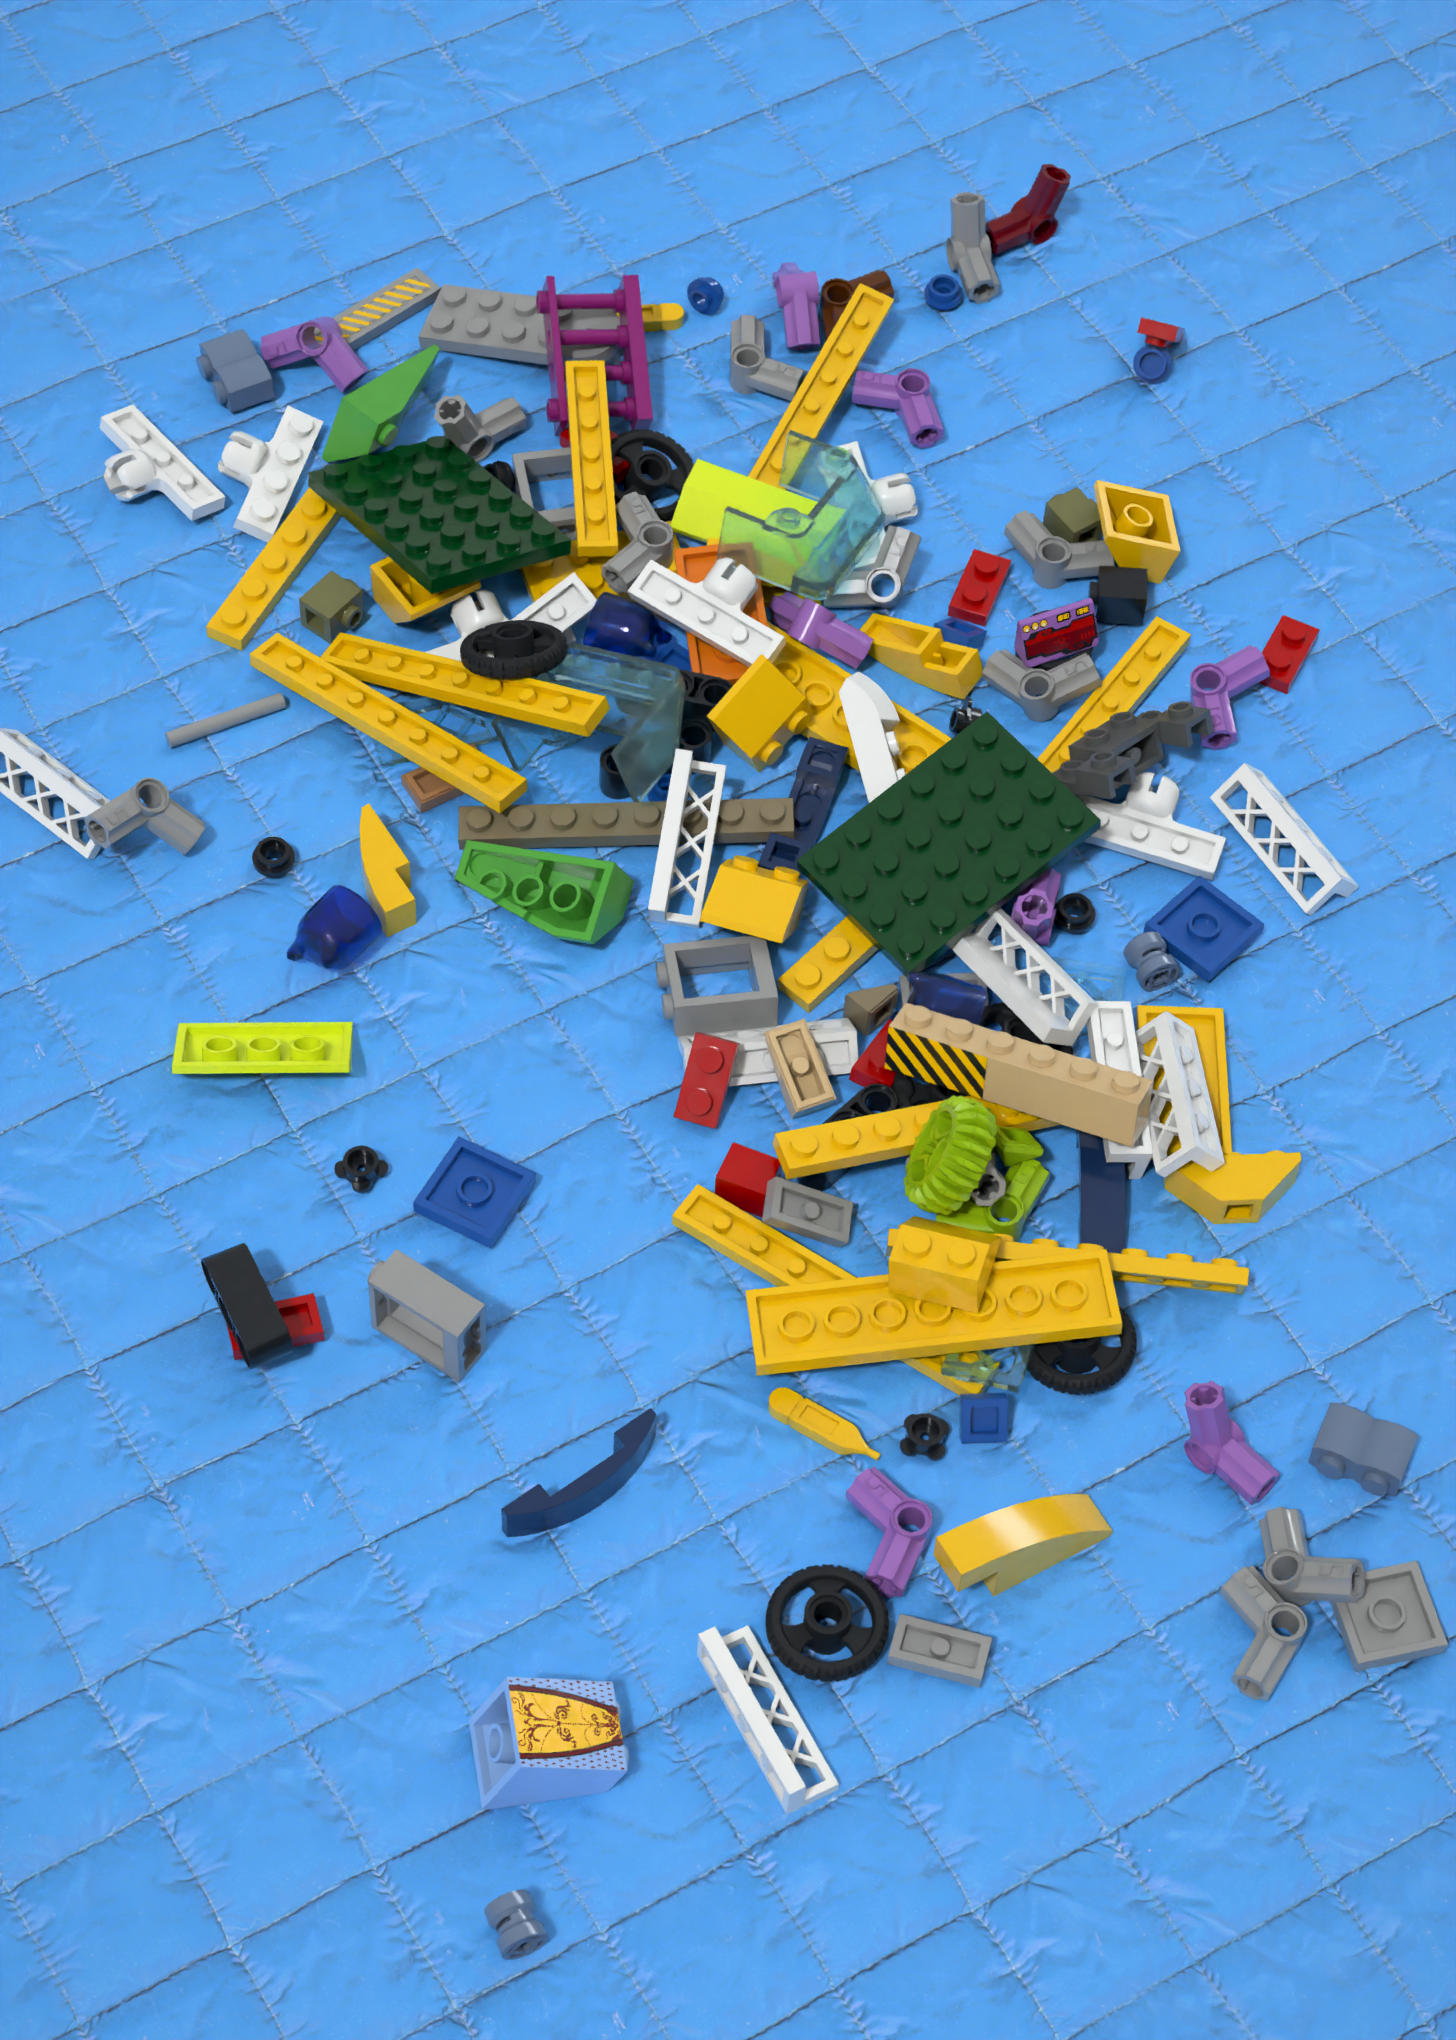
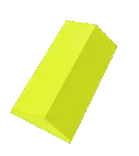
M697 459L683 486L670 526L674 532L707 543L708 538L733 542L754 540L756 548L781 556L821 578L846 512Z
M353 1022L179 1023L172 1062V1074L349 1073L352 1070Z

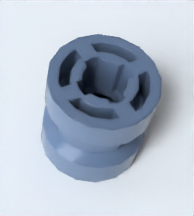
M1153 931L1135 937L1123 950V955L1129 966L1136 968V979L1145 991H1155L1166 987L1177 978L1180 972V967L1174 957L1166 953L1167 945L1161 934Z
M516 1890L501 1895L490 1902L484 1909L489 1926L497 1930L499 1935L497 1946L502 1958L506 1960L527 1956L540 1949L548 1941V1934L543 1923L535 1919L533 1914L535 1903L530 1892L527 1890Z

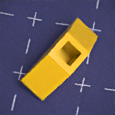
M1279 1150L1269 1151L1265 1154L1228 1152L1223 1154L1225 1164L1212 1172L1191 1160L1164 1178V1188L1213 1224L1257 1223L1295 1184L1302 1160L1301 1153H1285Z

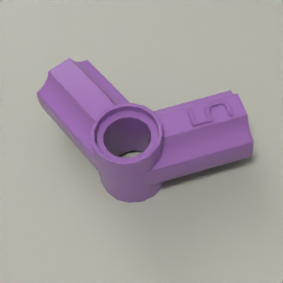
M795 262L781 263L780 268L773 273V287L776 289L778 306L780 309L782 308L786 349L806 350L818 347L820 345L816 306L819 304V285L816 271L805 272L800 270Z
M328 316L318 317L261 337L260 350L264 361L270 365L271 369L313 356L342 393L357 384L369 371L342 337V329L339 323ZM315 328H318L323 334L324 340L322 345L315 339Z
M916 368L903 370L898 375L856 370L852 403L894 409L896 415L902 418L910 443L917 445L919 449L932 447L935 442L943 438V427L930 394V378L927 373Z
M787 591L783 595L774 596L768 606L771 613L770 621L775 623L774 625L785 630L788 635L815 650L819 648L855 669L864 660L873 641L871 637L850 624L837 619L835 613L806 597L803 600Z
M1249 645L1217 664L1204 663L1192 670L1190 674L1191 703L1193 706L1210 709L1213 725L1212 734L1209 736L1200 734L1202 747H1208L1212 750L1225 749L1228 745L1237 741V732L1229 699L1270 676V670L1264 656L1256 646L1252 647ZM1213 688V690L1211 691H1205L1202 689Z
M1053 866L1020 892L1018 900L1014 902L1011 919L1037 944L1044 946L1049 945L1056 909L1053 908L1054 904H1056L1060 887L1061 874Z
M1213 1381L1201 1384L1194 1383L1184 1392L1186 1398L1185 1408L1192 1434L1184 1443L1187 1457L1202 1472L1206 1474L1215 1472L1251 1505L1259 1503L1278 1482L1280 1473L1245 1443V1436L1242 1430L1229 1416L1224 1388Z
M874 1466L871 1469L866 1468L855 1478L852 1485L846 1491V1499L884 1533L865 1578L875 1586V1589H878L881 1595L888 1598L902 1597L921 1554L928 1547L933 1516L927 1504L917 1499L908 1498ZM911 1524L918 1527L920 1530L916 1532H908L902 1529L900 1526Z

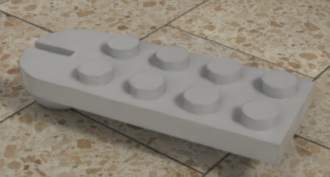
M443 284L418 336L421 348H428L435 344L441 351L548 365L543 314L537 313L536 296ZM612 309L558 310L560 330L616 329L617 325H621L618 315ZM616 345L561 346L563 366H565V361L604 360L605 365H619L621 362L620 357L623 356V349H618Z

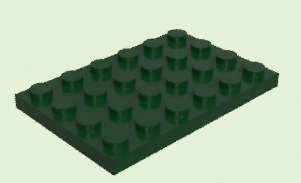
M433 436L420 443L399 445L390 451L375 455H362L356 460L341 464H328L323 469L308 472V486L431 594L571 553L570 538L463 450L452 444L445 436Z
M985 712L798 858L797 868L910 980L1099 830L1101 820L990 713Z

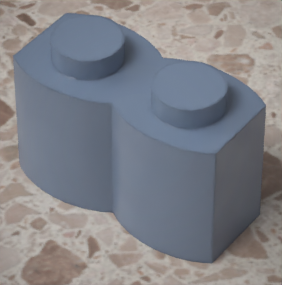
M243 329L199 343L201 356L196 357L197 366L203 379L210 378L212 381L211 388L218 404L224 403L228 410L233 413L275 398L270 372Z
M1331 1402L1312 1447L1309 1463L1328 1478L1353 1479L1370 1494L1397 1496L1419 1435L1399 1424L1374 1419L1365 1412L1351 1406Z

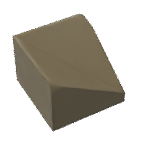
M894 984L848 993L845 996L843 1018H849L853 1026L865 1037L870 1035L895 1014L898 987Z

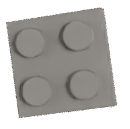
M1417 1561L1365 1571L1364 1580L1366 1584L1363 1597L1357 1599L1356 1603L1330 1601L1355 1672L1441 1654L1446 1651L1448 1643Z

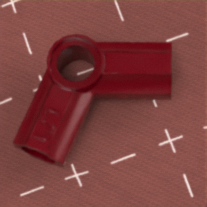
M1042 164L1028 195L1020 198L1009 213L985 223V232L989 237L992 255H997L1028 240H1031L1033 244H1041L1054 235L1058 227V220L1054 215L1071 179V176L1065 169L1058 168L1053 164Z

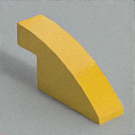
M1061 1494L1018 1503L960 1525L936 1537L933 1555L958 1592L983 1580L994 1597L1112 1536L1113 1530L1087 1494Z

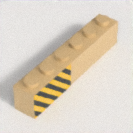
M909 1003L904 1004L888 1029L884 1066L886 1069L1133 1147L1147 1124L1154 1081L1137 1076L1133 1072L1118 1070L1096 1063L1089 1058H1080L1055 1050L1047 1045L1029 1042L1011 1036L1006 1032L991 1030L972 1024L965 1019L953 1018L931 1011L926 1007L915 1006Z

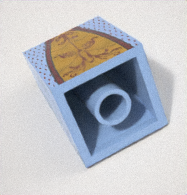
M506 1677L468 1720L481 1806L484 1810L608 1792L628 1771L629 1751L626 1745L623 1744L620 1727L621 1706L615 1699L613 1682Z

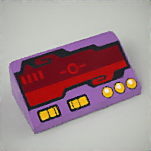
M1086 598L1018 621L1014 649L1027 668L1098 645L1099 636L1092 599Z

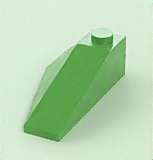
M433 344L341 399L321 458L326 462H332L370 454L381 446H389L396 438L399 431L398 428L429 380L440 348Z
M471 840L466 841L454 878L459 883L557 939L595 944L623 920L634 881L615 862Z

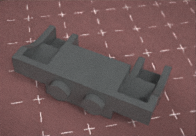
M1181 701L1169 705L1168 709L1163 713L1160 711H1146L1139 714L1138 717L1132 712L1113 714L1109 721L1095 729L1086 731L1082 738L1069 745L1070 761L1062 763L1060 768L1052 774L1075 795H1089L1111 800L1116 796L1115 790L1124 784H1134L1137 782V775L1164 758L1162 743L1189 748L1193 745L1192 733L1207 736L1212 734L1211 711L1208 708L1193 706L1190 702Z

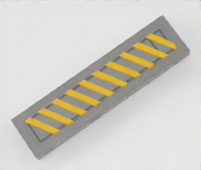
M416 267L336 315L333 319L339 323L342 329V337L354 351L435 302L441 287ZM315 328V339L322 345L324 340L323 334L318 328ZM311 356L310 358L317 363L313 356Z

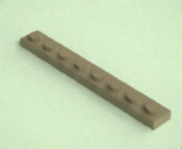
M793 798L721 800L714 843L767 842L771 832L794 839ZM688 800L686 808L694 802L692 800ZM712 800L704 804L709 812ZM667 801L510 805L502 813H498L488 806H459V850H464L467 840L517 848L659 845ZM699 809L684 818L683 827L692 839L706 830L708 825L707 819ZM681 835L680 844L687 843Z

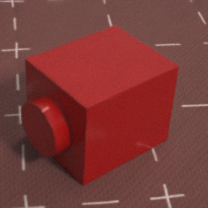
M733 1142L716 1175L715 1194L739 1209L763 1218L767 1182L776 1176L781 1178L782 1166L779 1159Z

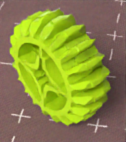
M953 1095L947 1101L941 1102L938 1109L931 1112L927 1123L922 1124V1131L915 1138V1145L909 1152L910 1159L905 1166L907 1174L903 1179L905 1196L909 1197L910 1202L918 1205V1208L928 1213L933 1212L938 1215L948 1216L953 1211L960 1209L962 1203L970 1199L973 1189L978 1188L979 1180L986 1173L985 1168L992 1159L991 1151L996 1145L994 1136L997 1133L996 1117L991 1113L990 1109L983 1106V1103L972 1098L967 1099L961 1095L958 1097Z

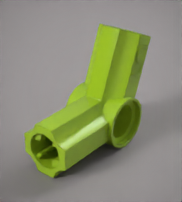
M1034 1159L1011 1165L1004 1177L1006 1180L1005 1194L995 1200L992 1206L976 1205L970 1197L968 1201L962 1203L960 1209L953 1211L948 1216L936 1214V1221L990 1234L1010 1235L1014 1237V1242H1018L1021 1238L1025 1221L1049 1181L1050 1172L1044 1169L1039 1161ZM1004 1217L1010 1219L1011 1221L1000 1222L997 1221L996 1218Z

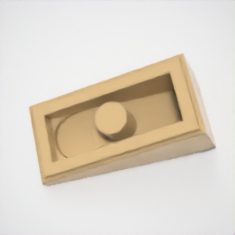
M805 1019L764 1032L766 1044L791 1119L830 1107L836 1100V1096Z

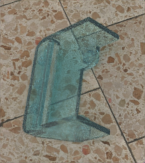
M790 430L787 434L779 485L816 499L819 502L808 515L800 513L794 508L785 507L770 513L766 520L727 506L724 510L716 562L725 557L731 558L736 561L732 566L735 570L742 564L760 580L812 600H826L836 593L881 534L885 521V512L852 454L844 448L834 447Z
M567 643L568 653L560 665L546 673L530 678L606 696L610 709L594 730L624 737L611 752V755L633 802L640 803L674 762L675 751L679 749L686 690L683 677L679 669L672 665L579 643ZM497 715L491 722L513 769L519 772L522 771L543 744L567 747L574 744L581 736Z

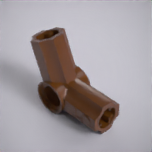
M876 270L850 281L834 278L823 284L818 318L823 325L825 342L860 283L894 299L891 279L884 270Z

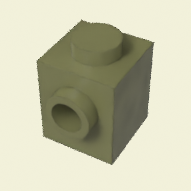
M1078 487L1064 494H1057L1046 502L1043 525L1053 536L1063 538L1069 543L1102 540L1103 531L1098 505L1094 500L1088 499Z
M332 570L299 598L301 625L329 644L334 641L340 632L345 633L348 630L354 629L363 617L362 590L355 582L342 578Z

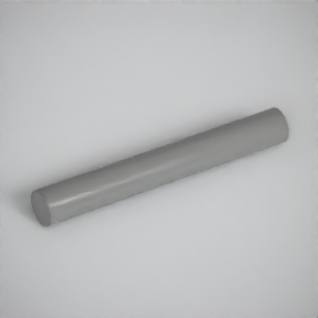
M277 693L165 732V738L169 747L173 748L286 708V703L283 695Z

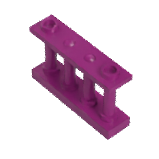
M623 275L618 289H614L613 293L556 294L554 276H546L542 290H537L536 309L537 313L543 314L551 391V399H547L546 414L548 422H554L555 436H560L568 423L565 366H563L561 346L616 345L618 349H623L624 361H621L620 365H605L606 381H620L621 385H626L627 397H624L623 401H607L609 417H624L625 421H630L631 430H649L653 420L638 275ZM613 309L614 313H619L621 325H617L616 329L560 330L558 310Z

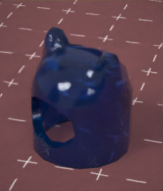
M603 592L597 599L588 619L583 639V652L586 655L607 659L619 665L633 660L646 662L649 657H654L657 653V645L668 644L672 640V634L660 627L657 617L652 610L633 600L609 592Z
M333 885L302 916L297 927L296 938L288 948L287 959L297 961L305 958L325 970H343L350 966L382 934V924L372 907L360 895L344 886Z
M911 972L907 980L913 989L907 1003L923 1006L931 1011L953 1018L965 1019L972 1024L979 1025L987 995L986 987L947 974H928L923 972ZM899 1011L894 1012L892 1014V1016L890 1017L892 1021L899 1013Z

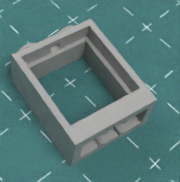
M570 447L512 454L515 494L534 509L528 483L572 478ZM574 507L537 511L570 538L571 541L576 540Z
M750 935L663 944V962H656V978L658 988L666 987L667 994H662L661 997L664 1020L672 1019L675 1037L695 1035L696 1032L714 1033L777 1026L778 993L766 939ZM738 970L749 971L753 992L684 998L680 976Z
M397 1249L386 1261L381 1260L373 1267L367 1280L372 1328L460 1383L487 1351L485 1304Z

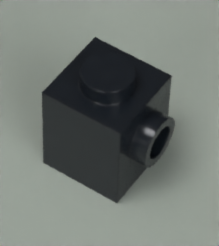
M1099 566L1097 582L1090 581L1088 588V598L1092 599L1095 606L1096 622L1143 625L1147 604V569Z

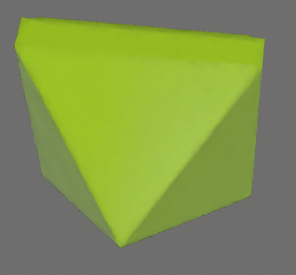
M997 1125V1133L994 1136L996 1145L994 1147L1005 1167L1042 1156L1044 1150L1026 1129Z

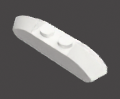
M857 672L846 678L839 690V695L868 802L870 803L905 776L906 771L904 768L897 769L894 756L901 754L894 730L890 731L900 722L897 711L890 698L878 684L866 675Z

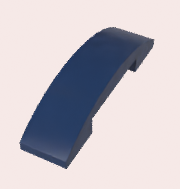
M809 737L797 766L796 779L788 797L793 798L794 839L771 832L760 857L758 867L772 871L777 866L786 867L800 873L799 878L801 877L802 872L797 868V859L814 847L819 840L843 773L849 752L848 747Z
M1076 1129V1148H1078L1079 1244H1097L1103 1246L1104 1250L1107 1249L1109 1253L1121 1254L1122 1249H1125V1162H1106L1103 1138Z
M650 1408L614 1432L613 1454L551 1497L540 1484H537L501 1509L503 1533L507 1537H517L555 1529L586 1515L611 1498L636 1473L649 1453L656 1437V1413Z

